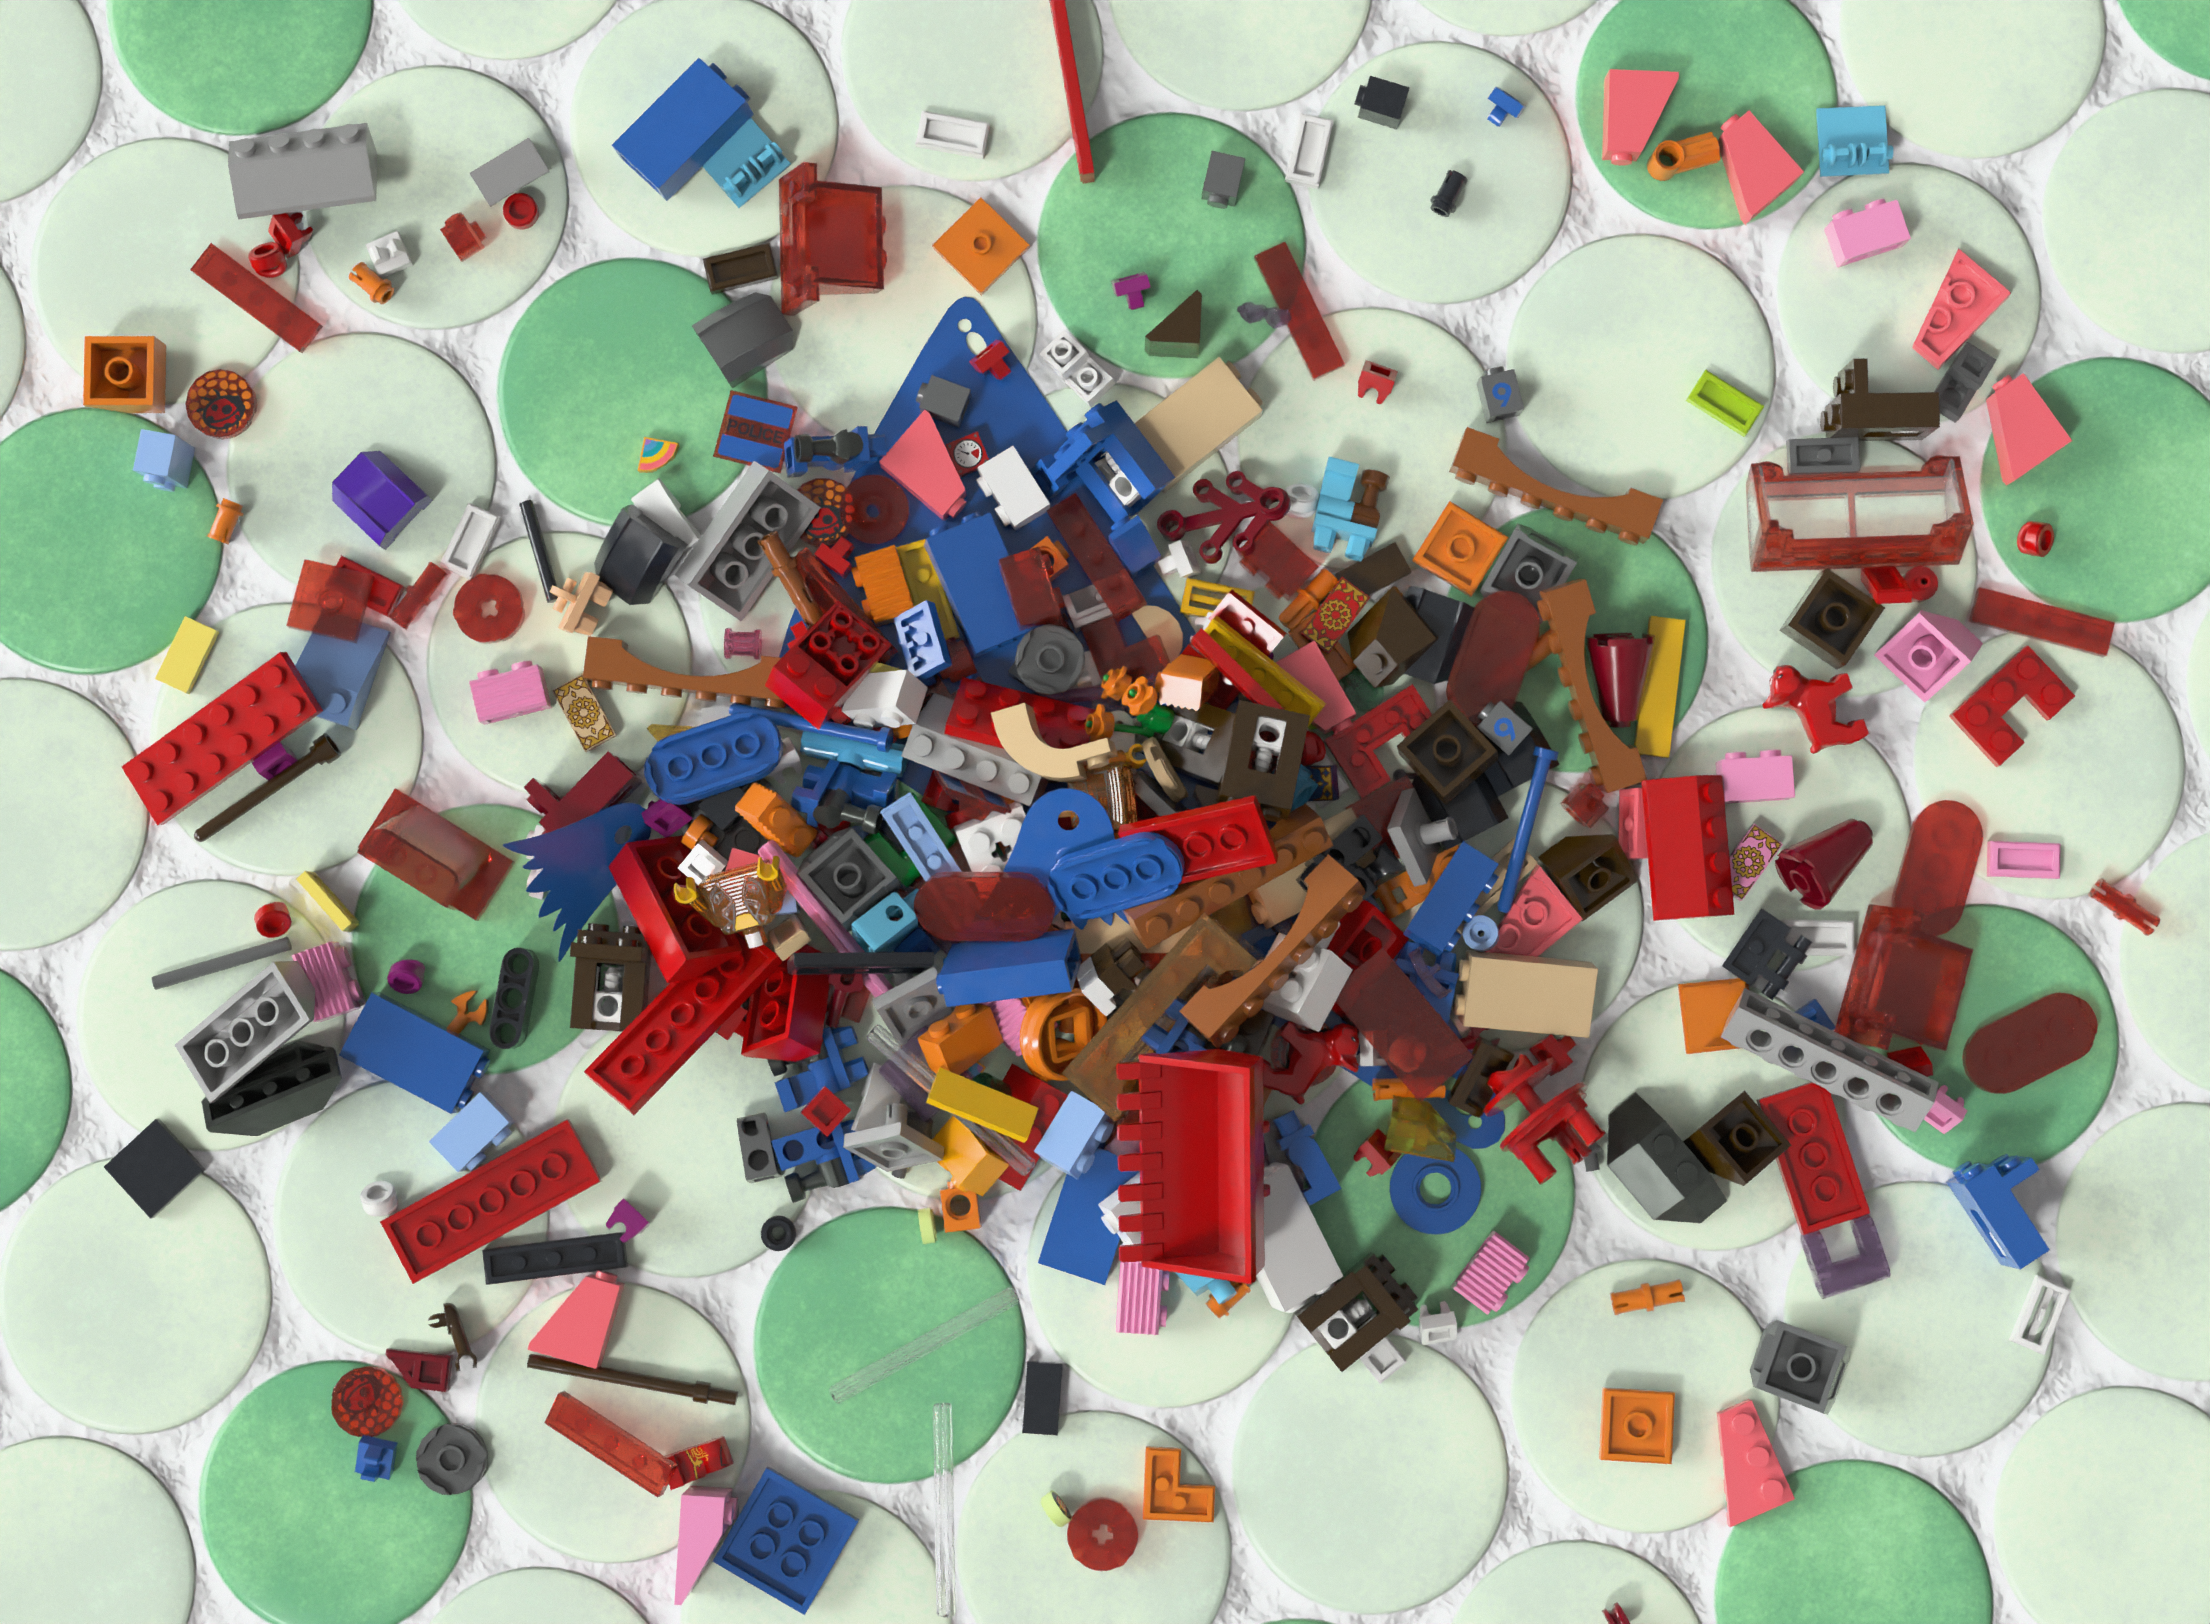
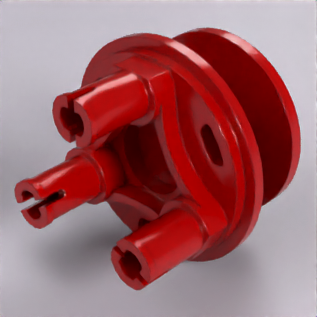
M1520 1054L1514 1063L1513 1069L1496 1071L1489 1077L1487 1084L1496 1096L1485 1106L1483 1112L1487 1117H1491L1518 1100L1530 1113V1116L1519 1124L1502 1141L1499 1147L1503 1152L1510 1151L1519 1161L1521 1160L1541 1185L1557 1172L1538 1148L1541 1142L1551 1139L1552 1142L1556 1140L1572 1160V1163L1576 1165L1583 1160L1582 1157H1587L1592 1153L1588 1147L1602 1138L1606 1132L1601 1129L1586 1110L1588 1105L1584 1099L1587 1096L1585 1092L1588 1086L1584 1082L1568 1088L1544 1104L1533 1088L1541 1083L1555 1069L1558 1063L1551 1057L1534 1066L1526 1055Z

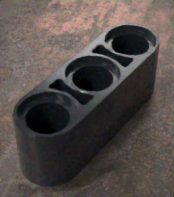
M525 948L509 950L504 955L501 964L489 1030V1037L492 1043L501 1049L520 1047L525 1042L528 1033L539 972V959L533 951ZM524 954L528 958L529 966L524 973L519 974L513 968V961L518 955ZM518 989L522 994V1002L514 1009L508 1005L507 995L511 990ZM508 1023L512 1024L516 1030L515 1039L510 1043L504 1042L500 1035L502 1027Z

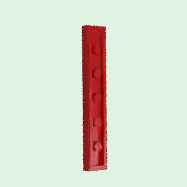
M1049 0L1080 181L1083 184L1094 182V166L1065 0Z

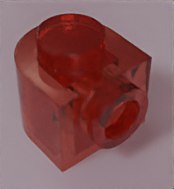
M462 212L449 217L444 223L445 227L440 229L461 262L485 248L482 241L487 237L477 222L473 221L469 224Z
M955 637L945 640L952 665L939 672L942 679L950 678L953 684L962 680L963 677L966 678L978 673L965 641L957 642Z
M1579 782L1560 803L1573 819L1588 828H1592L1609 810V807L1602 800L1605 795L1591 782L1588 784Z

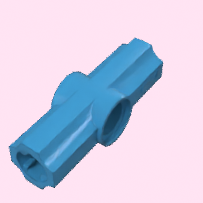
M803 731L801 737V755L827 761L830 759L839 761L840 766H851L860 772H865V769L880 773L886 771L897 774V777H902L908 764V759L901 757L905 747L902 744L892 743L889 752L886 753L878 751L877 745Z

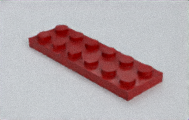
M280 652L121 767L157 825H164L319 715L323 710L288 653Z
M736 923L734 925L735 931L733 932L743 950L739 955L697 978L671 982L585 1069L584 1073L591 1081L633 1116L782 963L780 957L764 944L755 948H749L745 935L750 933L744 929L736 931Z
M567 1119L380 1221L412 1284H415L600 1183L602 1180L571 1121Z

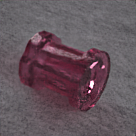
M732 628L725 629V659H731L732 656H753L755 660L761 659V629H756L754 632H733Z

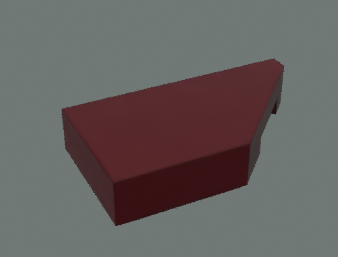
M393 1348L386 1349L385 1355L395 1364L411 1388L440 1392L449 1391L453 1355Z

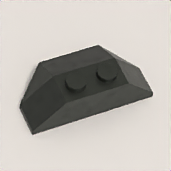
M298 1041L278 1049L214 1103H210L206 1097L201 1101L206 1129L210 1133L260 1136L323 1110L342 1079L336 1050L330 1046L324 1047L304 1041Z
M1636 1092L1608 1115L1607 1166L1653 1220L1702 1223L1727 1202L1726 1197L1712 1175L1669 1124Z

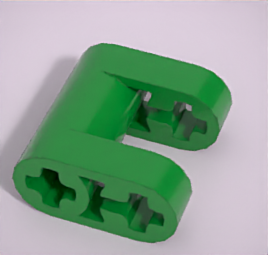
M912 792V796L947 850H949L958 839ZM879 832L876 835L869 833L863 839L906 888H909L921 876L906 851L903 849L898 853Z

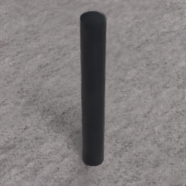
M526 500L519 503L547 603L556 602L558 597L550 593L552 585L557 587L533 500Z

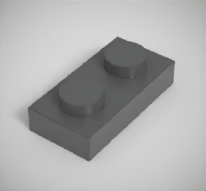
M1858 437L1789 439L1786 441L1788 476L1857 474L1860 472Z

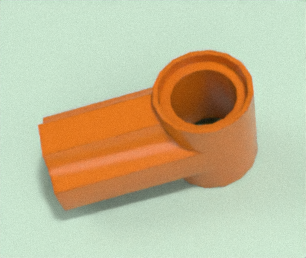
M1712 132L1676 142L1672 140L1663 141L1649 157L1647 170L1654 179L1667 181L1675 174L1718 163L1720 161V147L1717 138L1714 137ZM1659 156H1668L1673 166L1662 164Z

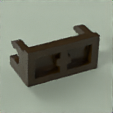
M1479 1036L1447 1096L1448 1103L1477 1118L1482 1117L1485 1106L1494 1094L1487 1084L1488 1079L1496 1071H1506L1515 1056L1514 1053Z

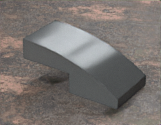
M1966 342L1934 391L1939 392L1940 414L1956 423L1963 415L1976 391L1984 383L1996 359L1971 343Z

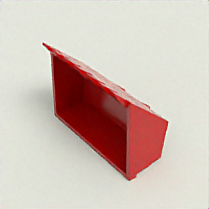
M1209 1049L1165 1054H1138L1139 1061L1118 1063L1116 1065L1117 1079H1139V1092L1118 1094L1117 1109L1120 1111L1139 1110V1122L1119 1124L1117 1126V1139L1119 1141L1140 1140V1153L1118 1156L1119 1171H1140V1183L1119 1185L1118 1200L1121 1202L1140 1201L1141 1213L1120 1215L1118 1217L1119 1230L1121 1232L1141 1231V1243L1121 1245L1119 1247V1260L1121 1262H1141V1266L1145 1268L1246 1284L1254 1283L1256 1276L1265 1266L1264 1197L1270 1195V1185L1264 1184V1133L1270 1131V1122L1264 1121L1263 1057L1223 1049Z

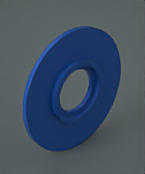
M1426 1143L1409 1150L1395 1165L1390 1178V1198L1398 1216L1411 1228L1426 1234H1445L1463 1226L1475 1213L1481 1196L1480 1177L1471 1159L1461 1150L1443 1143ZM1440 1173L1449 1180L1451 1192L1443 1203L1430 1204L1422 1198L1420 1183L1426 1175Z

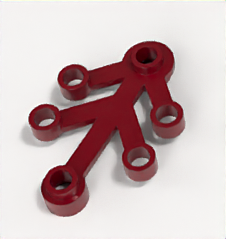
M1234 471L1226 478L1228 489L1234 495L1244 493L1254 500L1253 502L1240 504L1216 489L1208 479H1200L1193 485L1194 495L1198 501L1202 503L1211 502L1220 509L1183 517L1176 510H1168L1159 516L1157 528L1166 540L1177 541L1182 539L1188 531L1221 524L1211 538L1203 542L1199 548V553L1203 560L1208 564H1214L1222 558L1223 552L1221 547L1243 519L1255 516L1245 531L1237 534L1233 539V547L1239 555H1251L1256 549L1254 540L1269 521H1277L1286 516L1291 507V500L1285 490L1277 487L1262 489L1247 480L1244 473ZM1236 480H1242L1239 486H1233ZM1209 487L1205 494H1199L1203 488ZM1279 502L1276 507L1269 509L1271 504ZM1179 525L1176 530L1170 532L1173 526ZM1243 541H1249L1246 547L1239 548ZM1216 548L1212 555H1206L1209 549Z

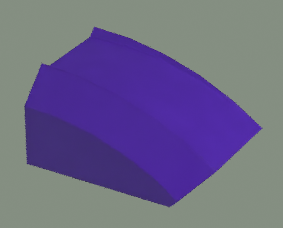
M381 451L360 452L332 482V501L384 550L395 541L394 538L414 517L433 501Z

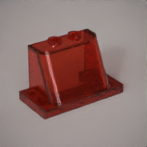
M810 162L801 163L779 179L782 314L795 316L819 302L820 295L876 294L884 290V269L887 263V253L883 249L886 218L882 215V187L818 181L817 163Z
M397 788L390 795L357 850V853L437 903L448 909L461 911L475 921H479L515 864V861Z
M1869 904L1834 1032L1863 1046L1882 1050L1889 1049L1891 1038L1894 1037L1929 1048L1946 1051L1973 949L1920 931L1925 913L1911 909Z

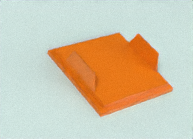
M1740 978L1678 984L1686 1054L1740 1049L1721 1038L1730 1012L1744 988L1749 990V984Z

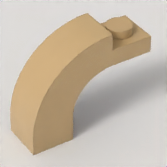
M1026 703L991 713L997 736L1006 752L1018 764L1043 778L1058 782L1088 780L1084 766L1088 765L1089 769L1103 767L1109 764V758L1118 756L1115 743L1108 738L1069 749L1050 747L1043 740L1039 732L1033 708Z

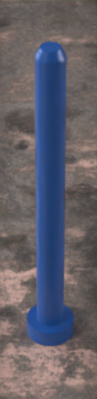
M737 703L729 707L730 715L750 711L770 719L777 726L877 745V750L888 753L893 742L892 728L882 727L880 731L827 721L818 730L802 716Z
M1539 746L1534 748L1533 755L1538 757L1497 904L1498 911L1508 913L1511 910L1551 760L1557 761L1559 754L1557 751Z

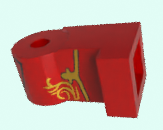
M725 1436L665 1455L660 1459L671 1490L734 1464Z

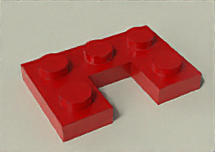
M1233 589L1208 618L1212 621L1214 617L1218 616L1268 657L1287 634ZM1191 642L1181 653L1182 655L1207 659ZM1220 672L1218 691L1207 702L1212 706L1227 710L1240 691Z
M2026 645L1955 709L1949 717L1994 766L1998 767L2025 743L2002 718L2011 707L2024 696L2047 721L2067 705L2075 695L2043 660Z
M1412 684L1353 721V726L1337 735L1333 734L1324 740V743L1360 799H1363L1391 781V778L1373 751L1399 734H1402L1405 739L1425 722L1432 713Z

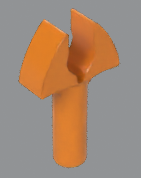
M469 991L455 997L451 1002L457 1006V1015L447 1028L460 1034L469 1022L476 1021L482 1026L488 1014V999L481 1003L478 1010L467 1014L468 1003L478 991Z

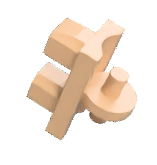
M585 572L574 595L572 591L577 582L570 578H567L562 589L552 585L550 593L558 597L553 606L554 610L562 613L567 602H570L558 626L559 629L568 633H573L574 631L588 636L593 634L599 619L583 611L589 600L605 607L613 593L612 589L598 581L600 576L592 572Z

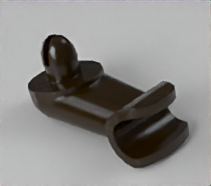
M443 1303L444 1312L433 1314L428 1318V1321L438 1319L439 1322L428 1325L432 1328L447 1326L448 1335H451L458 1354L455 1360L456 1371H460L459 1360L463 1356H469L473 1361V1368H477V1358L471 1351L456 1306L453 1303Z

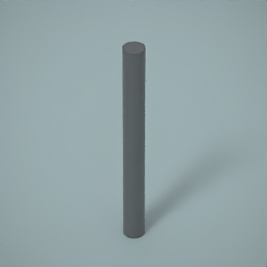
M284 937L152 977V984L154 989L158 990L292 950L291 942L288 937Z

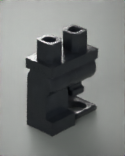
M1362 814L1350 822L1344 830L1331 840L1334 845L1333 847L1305 863L1306 868L1296 881L1307 892L1308 886L1304 879L1329 854L1359 880L1366 891L1363 895V900H1365L1378 889L1376 881L1388 873L1396 874L1405 867L1386 843L1374 849L1373 853L1376 859L1365 868L1356 864L1357 860L1383 839L1365 815Z

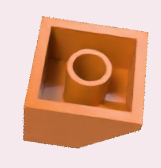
M85 336L83 405L85 407L125 413H165L166 344L155 336Z

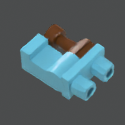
M1329 457L1311 532H1314L1313 549L1331 553L1335 538L1348 541L1345 557L1361 562L1368 548L1372 547L1380 520V513L1377 510L1379 492L1387 489L1390 477L1377 470H1363L1360 483L1365 488L1361 502L1350 501L1359 464Z

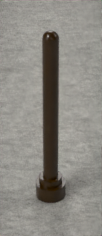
M324 733L313 741L314 745L309 748L310 752L198 828L194 832V839L197 842L206 841L316 764L332 763L341 756L339 748L330 736Z

